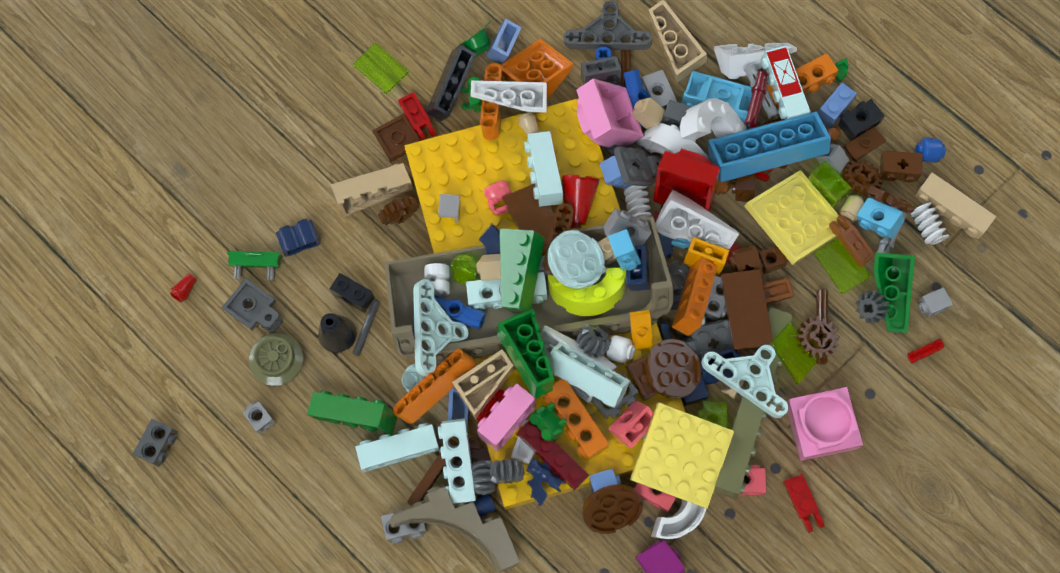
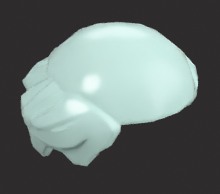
M415 364L407 367L402 375V385L409 392L427 375L419 374Z

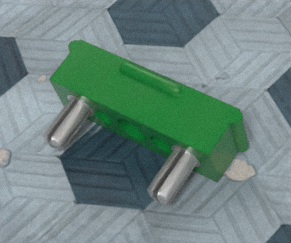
M227 252L229 255L228 265L234 267V279H241V267L267 268V280H273L274 268H280L281 259L283 258L278 252Z

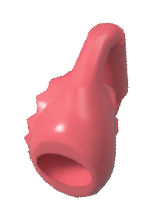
M505 180L496 182L484 189V195L488 199L490 210L498 216L507 213L508 210L505 205L495 209L494 204L501 202L503 196L512 193Z

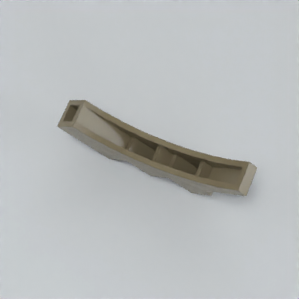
M437 486L429 489L423 498L424 502H417L412 505L411 509L406 511L405 508H401L393 512L394 515L389 520L392 528L411 523H430L454 529L480 547L491 561L496 573L511 569L520 563L501 517L495 520L494 517L488 518L482 524L474 503L467 504L463 502L454 508L446 487L439 489Z

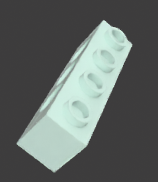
M538 272L533 304H540L547 300L544 272ZM501 279L466 282L469 307L479 311L489 307L494 309L503 308L501 307ZM491 292L493 295L491 298L486 299L483 297V294Z
M466 418L442 421L441 427H438L439 439H443L444 444L441 447V457L446 460L443 472L444 478H448L449 486L446 487L453 504L476 501ZM452 436L457 437L460 441L459 445L452 446L449 443V438ZM458 456L462 459V464L456 466L451 462V459ZM457 476L463 477L465 483L457 485L454 482V478Z

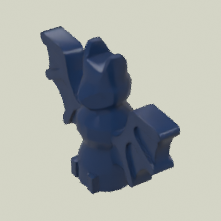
M535 458L526 470L533 475V479L527 483L532 490L530 497L534 498L539 506L547 498L542 482H547L550 487L561 492L559 488L561 483L566 485L564 480L552 473L551 468L545 462L540 463Z

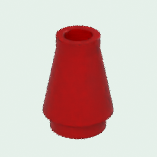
M187 274L171 288L170 295L179 302L187 300L197 279L191 274Z

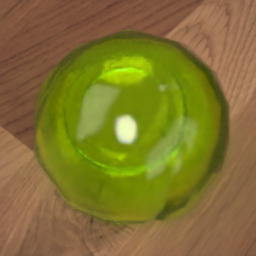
M469 255L454 257L450 266V270H453V279L462 285H466L468 281H475L479 275L477 273V261Z

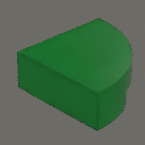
M846 58L835 63L839 70L836 76L838 83L844 80L848 72L849 64Z

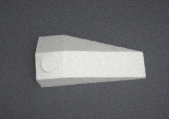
M672 190L664 203L655 223L657 232L668 238H681L691 242L692 238L695 237L726 249L731 248L739 235L738 231L690 198Z

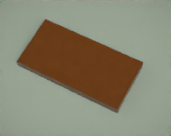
M534 183L503 196L502 201L518 230H532L545 237L542 257L546 254L555 214L550 205L539 207L538 199H534ZM557 227L555 230L557 234L564 232L562 227Z
M760 269L721 274L733 350L760 348L762 345L773 346Z

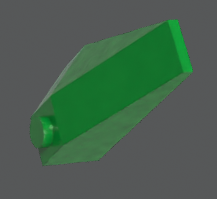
M875 252L873 273L879 295H885L884 301L889 302L886 307L890 311L886 313L887 317L885 318L887 331L908 333L915 256Z

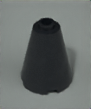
M333 313L324 315L318 331L320 344L324 349L332 353H342L350 349L355 343L357 336L354 323L345 316Z

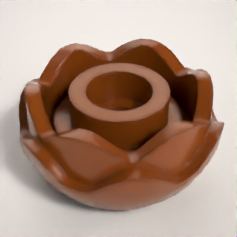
M825 127L831 140H837L841 135L840 128Z

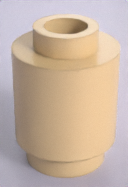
M858 195L848 196L840 210V215L842 214L847 217L851 224L858 219L856 215L864 205L863 198Z

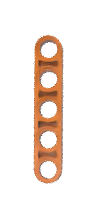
M498 63L489 64L485 69L484 81H504L501 65ZM482 100L480 118L484 139L492 141L500 135L502 105Z
M461 349L455 350L433 372L429 373L395 404L393 409L394 415L408 424H413L454 387L453 381L475 367V359Z

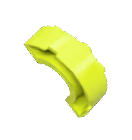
M621 267L606 268V275L602 281L584 289L569 288L559 282L555 276L548 275L549 292L554 302L571 314L579 316L599 315L614 308V305L622 299L626 290V270L623 271Z

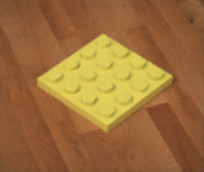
M801 170L750 200L744 206L792 265L837 237L829 228V224L832 221L837 222L839 215Z
M657 403L630 480L708 509L734 431L662 403Z

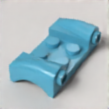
M692 71L682 104L693 107L708 99H720L729 103L744 123L752 97V88Z

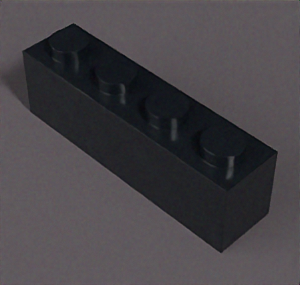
M462 45L452 50L426 110L428 115L439 121L450 117L476 53Z

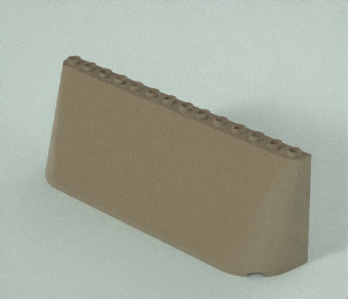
M653 217L642 218L648 222L651 230L650 236L644 243L649 252L650 290L630 291L626 284L625 293L622 299L614 305V308L595 316H579L567 312L565 308L560 305L558 306L554 302L548 288V276H545L547 300L540 304L532 303L531 309L534 308L540 332L544 326H548L576 341L579 331L585 325L592 324L594 327L598 325L604 332L613 335L631 331L629 312L649 310L651 325L657 323V319L660 316L666 315L673 304V285ZM604 225L576 229L590 238H594L597 243L607 237L603 229ZM484 245L384 262L392 338L397 352L404 359L410 358L415 360L413 289L417 282L425 279L424 267L434 263L448 265L450 267V278L447 281L450 283V293L442 298L459 300L463 305L469 307L466 282L481 280L480 274L477 273V262H479L482 255L487 254ZM617 260L606 266V268L620 267ZM486 292L483 294V297L488 299L491 298L493 294L491 292ZM421 303V309L427 313L425 310L426 305ZM485 308L482 311L486 313L483 327L479 330L465 325L469 332L468 337L461 342H449L436 355V365L443 362L457 349L463 350L472 358L491 356L502 349L507 353L497 336L498 323L520 313H513L505 308ZM454 310L452 311V314H456L460 310ZM422 322L421 327L424 331L427 332L428 326L426 323ZM439 325V332L444 335L445 329ZM456 328V335L458 337H461V331L458 328ZM422 341L423 349L428 351V344Z

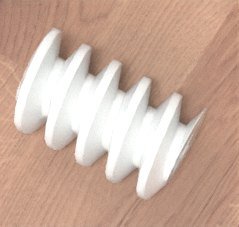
M632 185L624 190L625 202L627 203L626 209L637 219L650 217L652 214L646 212L650 209V206L644 205L649 202V199L643 198L648 195V192L642 191L647 187Z
M930 202L917 207L911 213V216L916 218L914 220L915 224H920L918 230L923 231L921 236L926 238L924 240L925 244L935 245L947 239L949 234L942 235L946 228H939L942 221H935L939 215H932L936 209L935 207L929 208L932 204Z

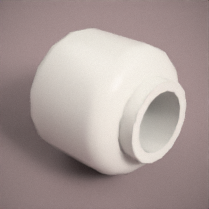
M614 335L611 337V343L606 356L609 360L624 364L633 358L635 346L630 339Z

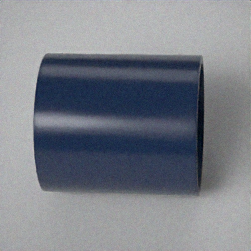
M489 493L477 498L476 501H472L479 517L496 510Z

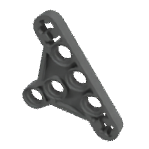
M615 1L605 2L602 8V15L582 30H569L563 36L565 46L570 49L608 47L609 49L646 50L652 46V35L647 31H635L619 16V6ZM609 7L616 9L612 13L606 11ZM607 22L614 23L610 28L605 27ZM587 37H593L594 41L588 43L585 41V39ZM606 37H611L612 41L609 43L603 42V39ZM624 37L631 39L628 43L621 42Z

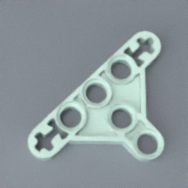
M423 279L417 282L413 289L415 367L419 374L427 375L436 368V355L449 342L457 343L466 339L469 332L464 324L453 322L434 299L433 284L429 280ZM421 303L427 306V313L421 309ZM422 322H424V323L427 324V326H428V331H427V332L422 329V327H421V323H422ZM439 325L444 327V335L439 332ZM456 328H458L461 331V337H458L456 335ZM422 341L428 344V351L423 349Z
M762 345L753 356L725 359L715 352L705 354L702 359V367L707 372L772 417L781 418L787 413L788 404L784 399L776 395L769 365L775 358V350L772 346ZM767 350L771 355L770 359L762 358L761 351ZM713 358L715 360L714 364L709 365V360ZM720 364H722L723 366H721V368L719 369V372H718V371H717V368L719 367ZM750 366H758L760 373L753 374L750 371ZM730 369L733 372V377H725L723 370ZM741 380L747 381L750 388L747 390L742 389L739 382ZM763 392L766 395V401H759L756 393ZM770 399H773L771 404L767 406L766 404L770 401ZM779 404L781 406V410L779 412H776L775 406Z

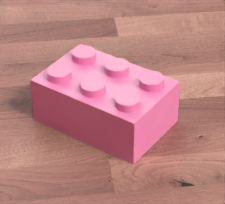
M517 383L514 387L510 386L503 394L505 396L500 403L497 401L490 411L492 413L489 417H484L477 425L479 438L497 452L501 450L524 422V419L536 407V399Z

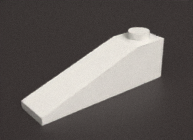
M766 43L764 47L754 44H748V47H737V44L714 46V51L721 73L729 79H738L739 76L747 75L744 68L751 64H754L757 70L763 68L761 59L766 50L786 45L789 54L797 51V47L790 43Z
M471 80V97L526 112H546L547 83Z
M544 326L540 332L548 358L552 349L562 342L612 371L617 367L604 356L595 357L594 355L590 356L587 352L584 353V350L578 347L579 344L575 340L548 326ZM570 385L578 396L588 403L591 402L593 396L588 395L576 386Z

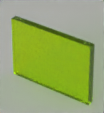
M376 43L353 63L354 68L359 70L385 94L389 93L409 73L407 69Z
M839 239L814 253L841 294L871 277L864 266L859 268Z
M788 323L770 345L774 348L775 353L797 385L800 384L817 363L813 357L809 358V352L802 353L803 346H797L801 343L800 340H796L798 333L792 324Z

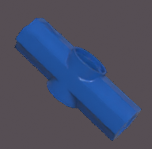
M639 70L625 72L624 78L627 92L634 108L639 100L649 98V94L642 87Z
M434 295V299L453 322H459L479 330L483 327L486 317L485 312L465 306L459 300H448ZM460 310L458 313L452 314V311Z

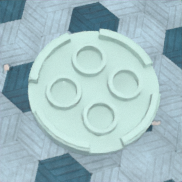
M569 230L558 235L551 242L548 249L550 270L563 285L573 289H584L599 280L605 262L603 252L594 238H590L578 230Z

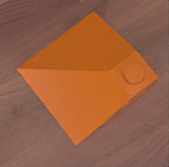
M538 39L502 63L501 67L503 76L508 82L547 83L548 100L572 70L574 63L542 39Z

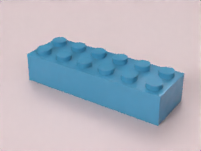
M816 111L708 140V156L714 165L720 167L718 178L720 182L828 154L830 152L831 137Z

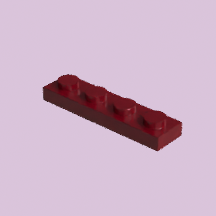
M530 420L516 433L574 491L589 477V474L554 440L550 442L544 440L541 430L537 425H533Z

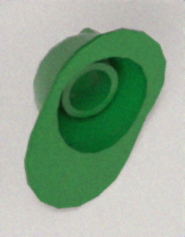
M490 22L474 36L459 45L476 53L475 57L486 51L490 40L485 27Z

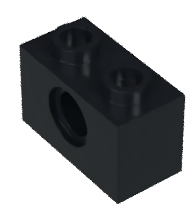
M872 99L867 102H860L855 107L856 109L851 112L848 110L840 116L841 119L838 126L850 142L874 126H878L883 121L885 115ZM856 117H861L864 121H859Z
M341 273L338 274L329 288L335 297L363 313H366L375 299L371 290Z

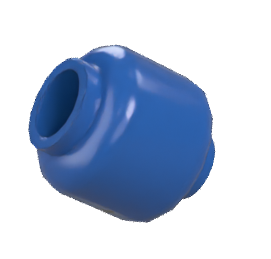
M923 138L915 148V153L923 154L922 162L937 163L944 158L946 152L945 144L937 138Z

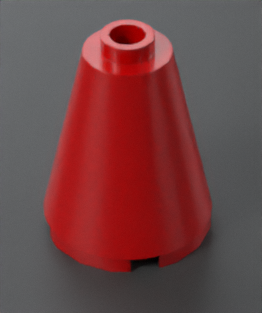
M563 175L561 179L563 201L571 205L574 210L571 228L581 229V225H586L599 186V179L590 176L584 178L579 177V175Z

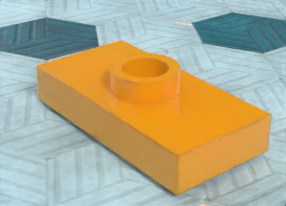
M650 311L629 312L632 344L635 346V349L653 347Z

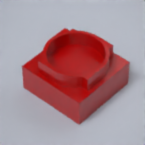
M682 148L680 152L675 154L665 151L657 168L653 202L664 204L672 190L690 198L710 212L715 198L720 167L714 165L706 157Z

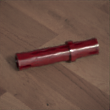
M763 71L757 73L755 85L751 89L752 97L744 122L748 127H756L763 96L767 92L765 88L769 74H765Z

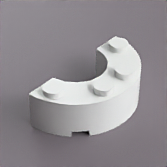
M715 98L690 107L686 110L687 113L682 117L680 124L681 139L695 140L711 133V130L716 138L746 130V125L741 121L729 103Z
M660 123L659 126L648 128L643 133L644 137L636 142V145L644 146L645 150L650 154L652 152L664 154L665 151L675 154L680 152L682 148L710 159L695 143L696 140L681 139L680 129L675 125L669 126Z
M682 500L679 510L674 515L666 518H656L651 537L662 539L682 537L699 525L707 508Z

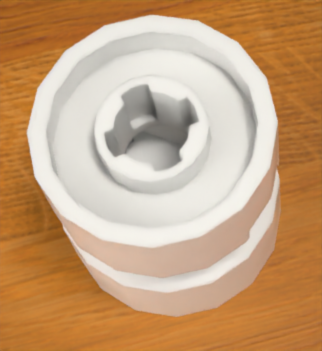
M440 263L426 265L424 267V278L433 284L434 295L439 297L449 295L450 283L447 280L450 278V267Z

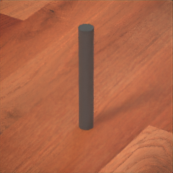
M373 300L353 350L354 355L360 356L380 304L376 300Z

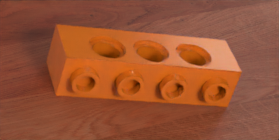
M827 53L795 69L799 82L804 84L801 86L804 95L809 92H816L824 84L829 85L833 83L839 71ZM766 84V88L776 108L779 109L778 102H775L773 98L774 91L772 86Z
M703 257L689 268L672 326L687 336H690L702 325L718 268L717 265Z
M564 379L556 382L553 385V391L545 394L543 399L547 405L551 403L556 405V415L560 420L567 419V430L565 431L571 441H576L578 447H576L582 458L586 456L589 461L609 448V443L569 383ZM562 399L569 401V405L565 408L558 405V402ZM571 416H578L580 422L572 424L569 418ZM588 432L592 438L589 441H583L580 435Z

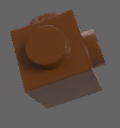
M755 173L736 178V182H732V194H735V201L748 202L755 198Z

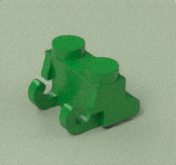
M471 77L467 82L469 88L465 89V86H462L460 91L461 93H469L470 104L462 103L461 108L463 110L481 112V99L471 97V80L480 81V79Z
M554 403L545 407L541 406L529 416L530 422L533 425H537L541 430L542 438L549 442L552 440L557 441L565 432L563 428L568 423L566 418L560 420L553 411L556 407Z

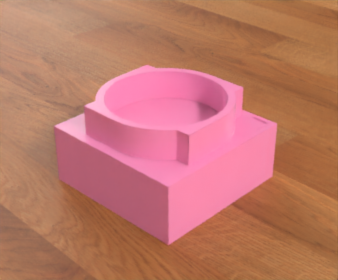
M592 79L576 90L579 96V100H577L578 120L583 134H586L593 142L605 147H611L614 144L628 147L644 137L639 122L631 116L634 108L625 87Z
M847 387L796 397L787 401V413L800 461L856 450L863 445Z

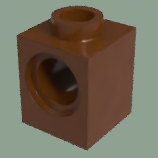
M777 246L758 253L764 275L785 268L788 263L786 256ZM766 258H773L775 263H768Z

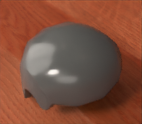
M675 260L667 266L674 290L684 288L689 272L687 264H680L678 260Z

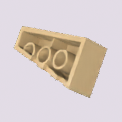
M664 0L649 9L650 21L678 83L691 74L692 71L707 62V54Z
M403 163L394 164L388 168L330 184L344 217L413 189Z

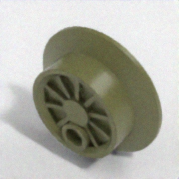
M271 333L262 337L254 344L249 355V366L252 374L257 380L269 386H280L290 382L298 375L303 365V352L299 343L293 337L283 333Z

